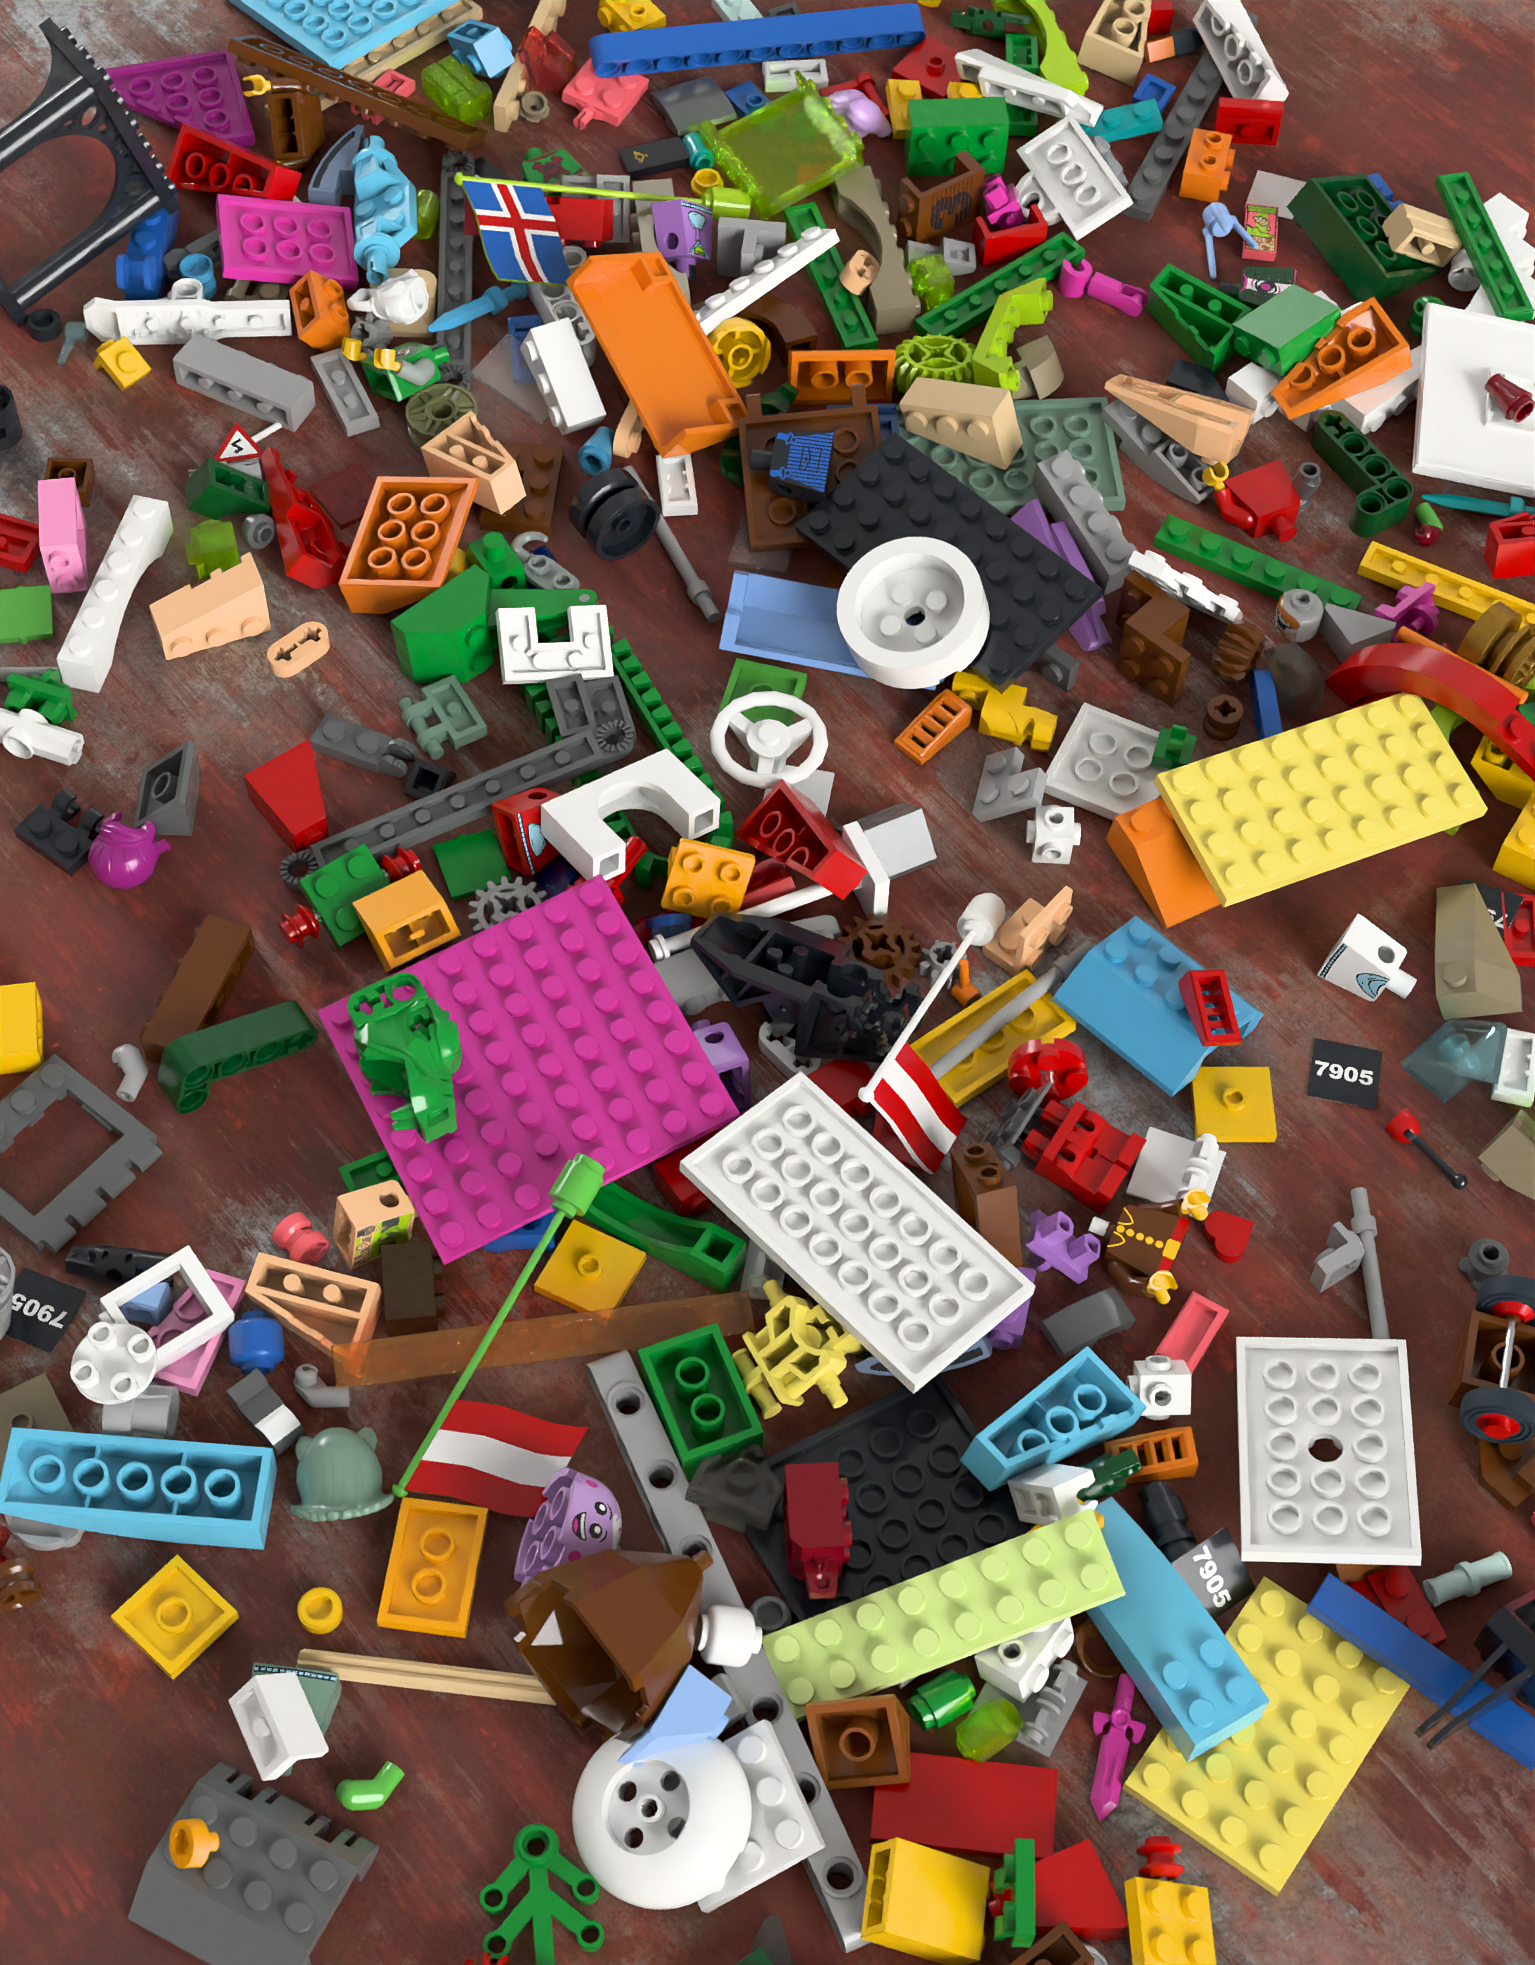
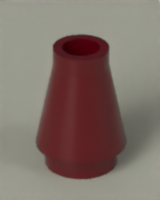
M1500 373L1493 375L1485 384V390L1490 393L1507 420H1513L1515 423L1521 422L1534 410L1535 401L1532 399V393L1507 380Z

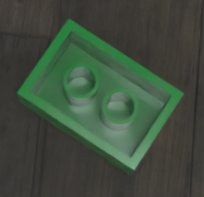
M1005 97L908 100L904 139V156L908 177L953 175L955 155L964 150L985 169L984 174L1004 173L1010 125Z
M717 1322L637 1350L639 1376L687 1480L762 1453L763 1429Z

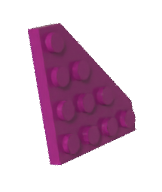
M228 49L105 69L113 81V84L109 86L110 89L115 88L127 104L126 107L177 130H180L182 123L212 132L240 146L256 144L232 53L227 52Z

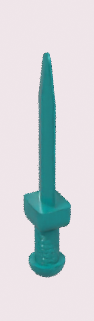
M1451 494L1422 495L1423 500L1447 508L1504 516L1506 518L1526 511L1530 515L1535 514V507L1524 506V500L1519 497L1511 496L1509 503H1502Z

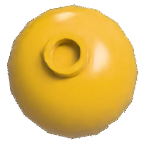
M731 317L725 319L706 335L735 389L753 383L750 379L755 377L758 372L763 374L767 369L771 358V344L764 332L752 321L740 317Z

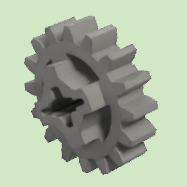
M503 876L501 878V885L498 886L492 881H488L487 892L477 889L475 891L476 901L469 902V928L473 929V935L480 933L530 907L546 901L547 893L545 891L537 893L535 882L523 886L522 877H517L514 883H509L506 876ZM486 913L489 915L490 924L485 920Z

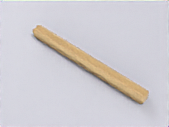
M305 1648L300 1651L297 1660V1668L338 1673L339 1679L345 1681L557 1705L534 1675Z

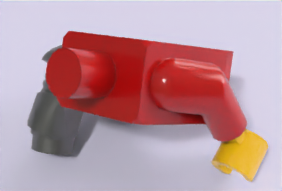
M1280 459L1228 479L1226 478L1229 475V469L1222 461L1214 464V471L1217 476H1215L1211 467L1205 469L1202 473L1203 482L1208 486H1214L1215 490L1212 494L1220 515L1225 522L1244 530L1251 538H1259L1273 532L1282 543L1291 540L1296 535L1297 528L1294 526V523L1296 522L1299 512L1309 508L1312 504L1311 496L1322 482L1320 467L1313 462L1301 464L1294 479L1291 481Z

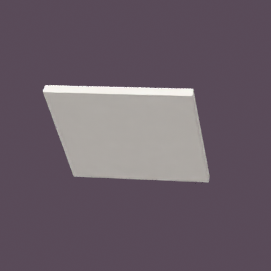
M1427 303L1423 316L1412 473L1535 498V408L1526 419L1515 423L1513 420L1505 418L1490 393L1485 390L1487 381L1493 375L1500 373L1507 380L1532 393V399L1535 401L1534 324Z

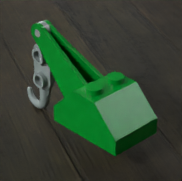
M536 531L519 534L513 540L511 548L523 564L525 578L538 589H492L489 574L474 564L390 621L401 673L415 684L435 683L452 675L456 677L459 683H467L494 664L496 648L499 647L495 615L498 608L534 607L538 635L569 625L567 610L570 606L598 605L597 594L590 589H580L579 580L551 558L544 555L530 554L523 549L524 544L532 540L547 542L548 536Z

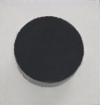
M36 310L26 320L29 335L36 341H52L62 333L63 327L60 316L54 310Z

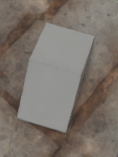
M1326 603L1318 631L1342 662L1352 653L1362 648L1390 643L1396 622Z

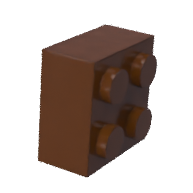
M48 457L44 480L74 477L81 506L90 507L96 475L93 460L87 458Z

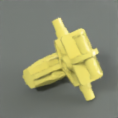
M776 1279L767 1281L762 1286L772 1308L765 1314L767 1326L758 1333L746 1332L742 1335L748 1349H740L731 1355L735 1366L743 1378L742 1382L747 1394L753 1395L765 1419L775 1416L782 1409L780 1403L775 1401L768 1389L770 1386L783 1404L800 1406L804 1403L802 1394L813 1385H818L821 1392L826 1394L833 1408L843 1406L848 1401V1398L841 1388V1382L837 1376L846 1367L847 1360L844 1355L847 1353L860 1355L868 1350L820 1304L814 1306L808 1299L784 1293ZM750 1352L758 1364L757 1367L754 1365L753 1361L749 1356Z

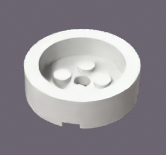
M906 537L874 548L864 555L849 571L842 583L837 600L838 624L847 647L858 666L876 681L896 688L917 689L940 684V679L949 676L957 670L960 673L974 660L981 650L989 629V605L975 566L959 549L934 538ZM919 611L925 615L924 621L919 625L911 626L906 623V618L908 619L911 615L919 613Z

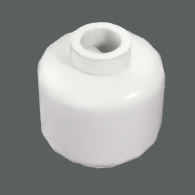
M713 1605L707 1609L705 1614L698 1615L693 1647L696 1651H700L701 1658L706 1663L742 1667L748 1662L752 1653L757 1654L759 1652L762 1642V1629L760 1626H755L753 1614L748 1609Z

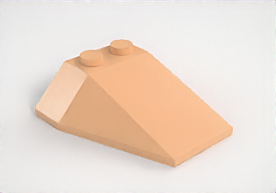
M1119 374L1106 381L1104 387L1193 454L1202 456V462L1212 466L1219 461L1227 464L1238 455L1256 412L1255 410L1230 402Z

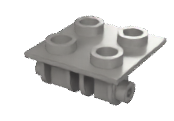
M1062 1660L1060 1665L1053 1663L1049 1668V1675L1043 1687L1036 1693L1032 1692L1025 1703L1020 1702L986 1681L968 1716L1049 1759L1088 1681L1077 1676L1078 1667L1071 1661Z

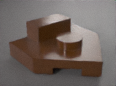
M1535 1435L1530 1440L1517 1444L1492 1443L1475 1437L1479 1458V1484L1513 1513L1535 1491Z

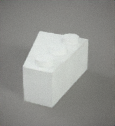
M569 317L530 329L519 349L548 406L549 416L554 427H558L563 436L599 424L605 417L606 412Z

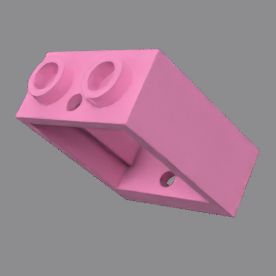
M75 478L39 480V547L51 592L55 594L87 591L86 523Z

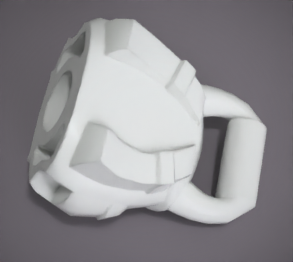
M411 268L399 277L388 278L377 289H359L347 300V306L353 311L373 312L380 319L392 320L394 323L401 322L404 325H408L421 318L428 309L429 295L424 279L419 277L417 272Z

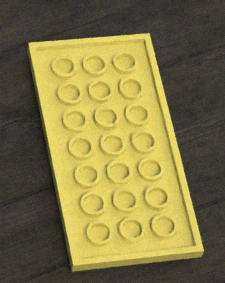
M1405 692L1157 774L1154 780L1156 788L1223 908L1483 817L1488 810L1421 697Z

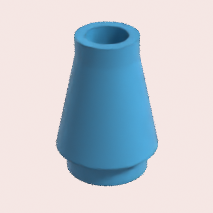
M605 426L597 428L595 434L578 451L579 466L585 473L597 475L610 468L615 437L612 429Z

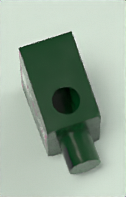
M1247 266L1243 269L1240 284L1221 281L1219 291L1255 310L1292 284H1296L1298 269Z

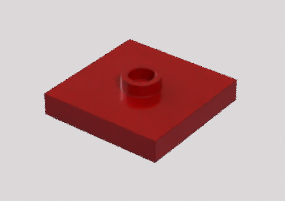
M929 36L892 69L891 79L918 80L921 94L930 99H948L946 90L949 82L967 83L969 81L959 78L955 62V56L958 51Z

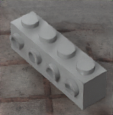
M1068 450L1037 463L1032 486L1055 522H1065L1095 583L1102 588L1103 596L1123 587L1124 578L1132 572L1127 563L1134 550L1137 552L1138 550L1134 544L1127 542L1122 534L1118 519L1114 515L1109 514L1103 505L1101 493L1096 487L1092 488L1086 479L1082 464L1077 459L1074 460Z

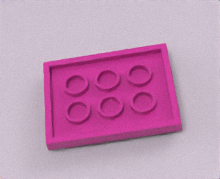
M217 194L216 214L222 278L296 284L309 270H312L327 279L335 280L342 286V289L357 290L359 276L357 262L354 259L353 247L355 244L350 207Z

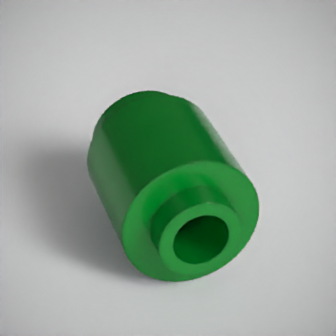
M948 1669L913 1691L914 1696L907 1699L906 1702L913 1719L926 1732L931 1728L938 1730L974 1707L972 1698L976 1696V1691L965 1673L957 1674L953 1669Z

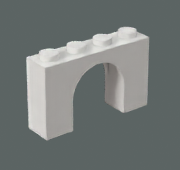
M667 748L541 805V834L586 880L602 874L606 881L625 872L626 843L603 821L605 817L616 811L624 809L651 811L665 819L683 838L691 840L719 828L720 799Z

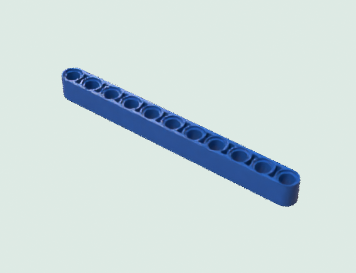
M914 3L606 33L591 38L588 42L595 75L600 78H611L910 47L920 44L926 38V31L919 6Z

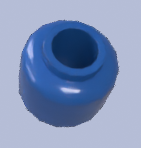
M252 1310L242 1313V1319L231 1324L228 1329L229 1359L231 1364L240 1368L241 1373L245 1375L250 1374L256 1368L262 1374L275 1371V1365L282 1362L285 1356L282 1324L277 1319L267 1317V1312L263 1310Z

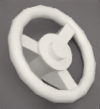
M777 691L752 692L733 700L717 715L710 732L711 751L723 771L742 784L761 789H773L781 779L790 785L805 780L822 764L828 748L826 726L814 708L796 696ZM757 706H777L792 710L804 720L789 727L779 721L770 719L761 720L754 724L742 715L741 712ZM728 725L750 754V765L754 771L746 770L736 763L726 750L725 733ZM812 735L813 747L809 757L799 767L784 773H778L785 767L787 758Z

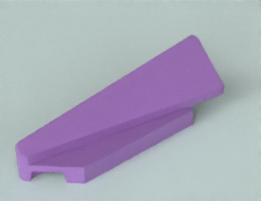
M1038 498L1030 500L1010 518L1095 583L1065 522L1061 521L1049 526ZM1103 597L1068 629L1083 651L1088 652L1111 646L1112 644L1111 637L1100 618V615L1106 613Z

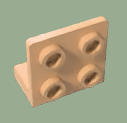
M1065 886L1046 907H1043L1030 897L996 932L992 940L988 944L983 945L982 954L1012 976H1016L1025 969L1031 971L1036 969L1043 960L1045 951L1051 945H1059L1068 932L1066 923L1073 909V906L1070 905L1073 890Z

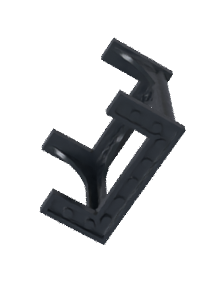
M50 17L38 25L49 42L51 49L50 74L36 100L22 114L0 129V173L26 153L46 141L67 135H83L97 139L108 147L115 164V181L106 206L89 227L8 288L0 278V305L19 328L26 324L28 316L24 312L156 212L164 208L171 216L181 208L174 196L178 190L166 175H161L166 171L154 154L150 156L149 152L153 148L143 134L136 133L140 126L129 111H123L127 104L115 88L110 89L109 86L113 84V81L101 65L95 68L93 66L95 61L83 45L77 48L75 45L78 43L65 25L59 28ZM95 106L96 114L92 121L87 125H82V118L85 112ZM68 121H72L70 124L64 125ZM103 123L106 128L100 131L99 127Z

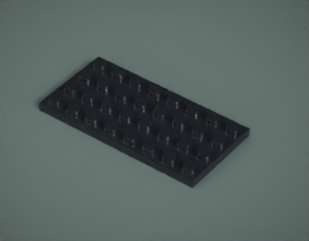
M895 432L824 498V501H820L795 525L797 534L847 573L864 555L874 548L900 538H934L949 543L963 552L973 563L979 574L990 611L989 629L985 642L967 668L1000 694L1016 681L1103 596L1100 586ZM919 611V613L911 615L907 620L916 626L924 621L925 615Z

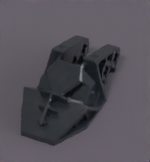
M715 911L691 938V948L734 1007L739 1008L759 1003L767 1024L784 1036L796 1040L794 1055L799 1057L882 1063L924 1000L921 997V993H919L920 985L912 983V985L907 984L903 988L902 994H897L895 998H892L889 989L884 984V971L849 958L850 946L782 919ZM870 989H872V1001L875 1002V1004L868 1002L869 996L866 994L870 991ZM907 1003L909 1004L908 1010L911 1018L905 1017V1010L902 1009ZM928 1009L911 1034L917 1032L926 1021L929 1013ZM884 1033L887 1034V1043L890 1046H886L883 1044L884 1038H882L881 1036H883Z

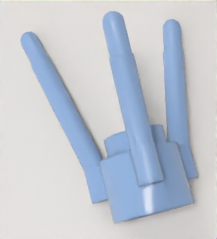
M1213 202L1205 208L1202 218L1206 226L1202 229V233L1206 242L1210 278L1215 280L1217 276L1213 236H1226L1231 231V228H1234L1252 249H1257L1258 244L1239 224L1236 216L1230 215L1224 204Z

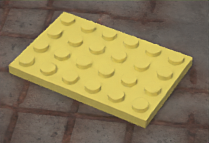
M1264 1576L1225 1634L1234 1650L1270 1700L1261 1719L1188 1763L1164 1727H1162L1124 1783L1122 1789L1277 1897L1411 1685L1305 1611L1308 1606L1306 1603Z

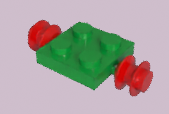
M363 843L298 881L297 885L311 905L312 910L310 911L304 906L297 905V915L290 917L285 913L281 914L283 923L279 924V929L288 944L295 943L302 948L305 936L310 935L314 939L319 937L320 923L326 929L337 949L365 934L366 932L352 903L421 870V864L416 854L410 849L406 851L399 846L396 849L397 857L394 859L387 855L382 856L381 870L366 844Z

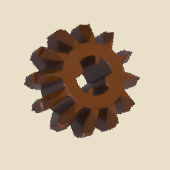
M1238 619L1227 625L1212 655L1211 668L1214 673L1226 681H1233L1238 684L1247 680L1250 677L1251 669L1256 668V664L1260 660V655L1264 649L1266 639L1263 630L1257 628L1252 623L1243 622Z

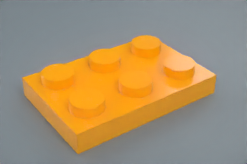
M402 1497L377 1617L378 1627L466 1638L489 1518L488 1508Z

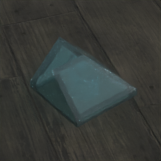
M1451 1018L1404 1058L1400 1064L1408 1074L1446 1104L1470 1082L1498 1084L1508 1029L1505 1023Z

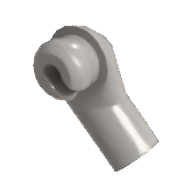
M124 1044L115 1048L112 1053L113 1063L118 1062L117 1066L122 1068L125 1074L116 1094L124 1101L134 1102L148 1075V1068L139 1049L133 1045Z
M302 1364L296 1369L293 1380L294 1387L308 1405L315 1408L350 1407V1386L327 1387L317 1375L318 1369L312 1364Z

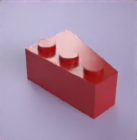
M1526 511L1489 523L1483 558L1493 579H1509L1518 576L1535 575V514L1530 515Z

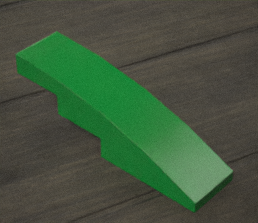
M1006 34L1005 62L1038 76L1037 35ZM1006 103L1010 123L1008 135L1036 136L1038 126L1037 111Z

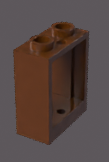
M990 1142L974 1143L965 1148L950 1151L956 1214L1015 1268L1023 1267L1016 1184Z

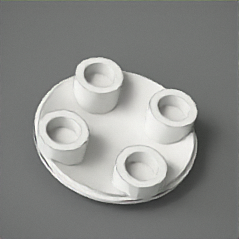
M96 1323L89 1329L88 1335L80 1342L74 1352L71 1363V1378L77 1389L86 1398L96 1403L113 1405L129 1401L141 1394L151 1383L158 1365L157 1349L151 1337L137 1326L127 1323Z

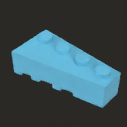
M1086 1346L973 1439L960 1461L989 1491L1008 1484L1007 1480L1045 1462L1054 1464L1130 1431L1147 1406Z

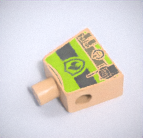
M389 1180L337 1197L332 1239L349 1268L353 1270L380 1257L381 1245L407 1243L411 1239L414 1218L419 1217V1214L409 1194L406 1195L398 1181Z

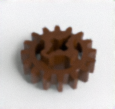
M869 913V918L866 922L858 916L855 917L854 928L845 925L842 937L837 939L838 942L851 947L849 958L858 961L855 958L856 956L860 959L859 962L884 971V984L887 987L888 984L892 983L898 989L901 988L903 977L911 980L914 968H918L920 941L914 940V929L903 930L904 920L899 919L892 923L888 913H885L882 920H877L874 913Z

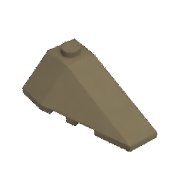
M1475 883L1437 888L1435 980L1436 997L1443 1020L1523 1012L1519 972Z
M1521 1109L1484 1147L1478 1159L1483 1162L1480 1165L1482 1170L1492 1180L1496 1182L1501 1180L1508 1187L1535 1200V1121Z

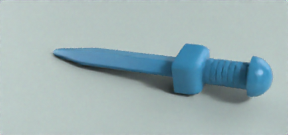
M512 282L511 286L502 290L498 286H493L487 289L482 294V297L444 313L429 325L427 330L429 332L449 330L489 312L492 315H496L508 305L509 301L516 298L518 300L524 299L528 293L527 285L525 283Z

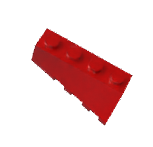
M182 123L166 172V176L175 184L176 189L293 202L302 173L212 132Z
M783 779L776 784L733 834L739 840L819 883L842 900L860 884L862 878L868 872L816 804Z

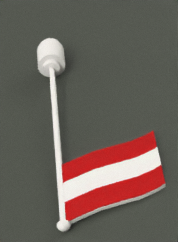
M983 893L971 900L957 922V930L963 942L868 1085L860 1088L858 1096L863 1102H870L889 1122L911 1157L928 1174H935L968 1119L952 1104L929 1067L906 1041L969 945L983 946L988 944L1003 923L1006 916L1005 905L1002 899L993 893Z

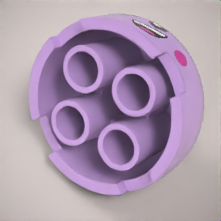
M563 1468L557 1472L542 1492L543 1496L548 1498L547 1502L540 1506L534 1520L529 1518L516 1559L514 1580L521 1582L522 1587L541 1571L606 1549L620 1550L621 1512L618 1502L609 1488L599 1480L570 1468Z

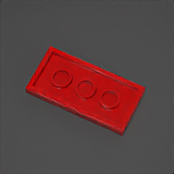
M910 1752V1783L874 1786L870 1843H881L898 1837L934 1850L1003 1858L1004 1854H1011L1015 1838L1034 1839L1035 1862L1053 1855L1058 1769Z

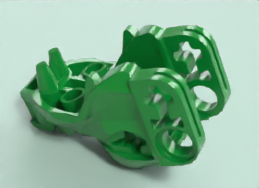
M406 972L394 974L353 993L348 999L347 1009L350 1021L355 1028L353 1040L356 1052L360 1058V1071L371 1085L370 1093L372 1095L404 1097L407 1103L389 1112L392 1121H394L391 1123L393 1130L416 1129L417 1134L425 1143H429L449 1132L451 1134L457 1130V1112L451 1075L458 1071L462 1063V1052L459 1042L458 1024L449 1020V1011L442 1010L436 1003V999L428 998V994L420 980L415 975ZM401 986H409L415 990L414 996L405 1001L395 999L393 992ZM385 993L390 1007L385 1008L384 1001L381 1002L380 994ZM366 1002L369 1007H373V1013L366 1015L364 1011H360L359 1005Z

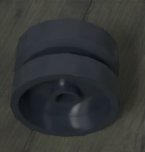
M621 468L607 469L593 476L576 493L568 510L569 521L583 538L587 539V542L602 559L609 561L623 559L636 552L649 540L660 520V507L641 488L627 470Z

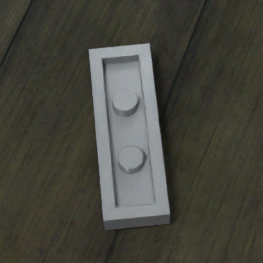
M341 348L310 357L311 367L347 437L379 428V417L349 359L341 353Z

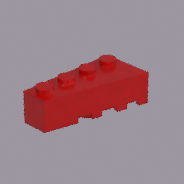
M465 194L464 235L480 236L476 216ZM544 196L555 219L562 246H570V240H582V247H601L602 241H613L614 199Z

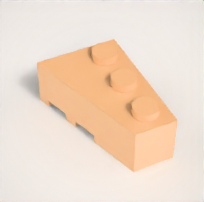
M472 410L421 447L430 477L477 478L479 484L473 502L501 515L526 496L516 461L498 441H494L485 425L481 426Z
M251 552L241 556L242 563L223 572L218 568L211 572L212 579L197 587L192 588L188 584L149 605L154 629L166 660L187 656L193 652L221 646L231 641L256 636L271 630L264 585Z
M259 1252L245 1289L252 1304L258 1309L266 1311L268 1316L277 1319L283 1326L359 1376L384 1303V1294L379 1284Z

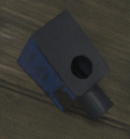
M834 431L776 433L773 451L752 450L750 470L769 472V491L773 494L816 506L820 501H824L827 494L834 452Z

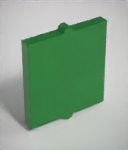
M492 828L470 835L459 834L456 839L432 845L452 901L473 896L477 889L487 892V882L492 881L496 886L501 885V878L503 876H506L508 882L512 883L510 873Z

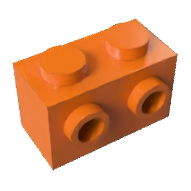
M1194 128L1183 172L1180 197L1212 203L1218 202L1220 190L1227 191L1231 172L1225 171V168L1232 169L1236 150L1230 149L1232 135Z
M309 270L289 290L298 337L310 347L328 352L340 347L344 337L349 338L351 336L349 315L346 309L343 289L335 280L327 279Z

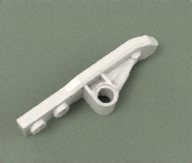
M183 278L176 281L172 286V290L168 293V297L157 300L113 301L95 297L84 305L83 310L86 328L102 342H106L109 339L117 342L126 336L132 345L186 344L195 333L214 340L223 337L292 336L289 300L212 302L204 299L202 283L194 278Z

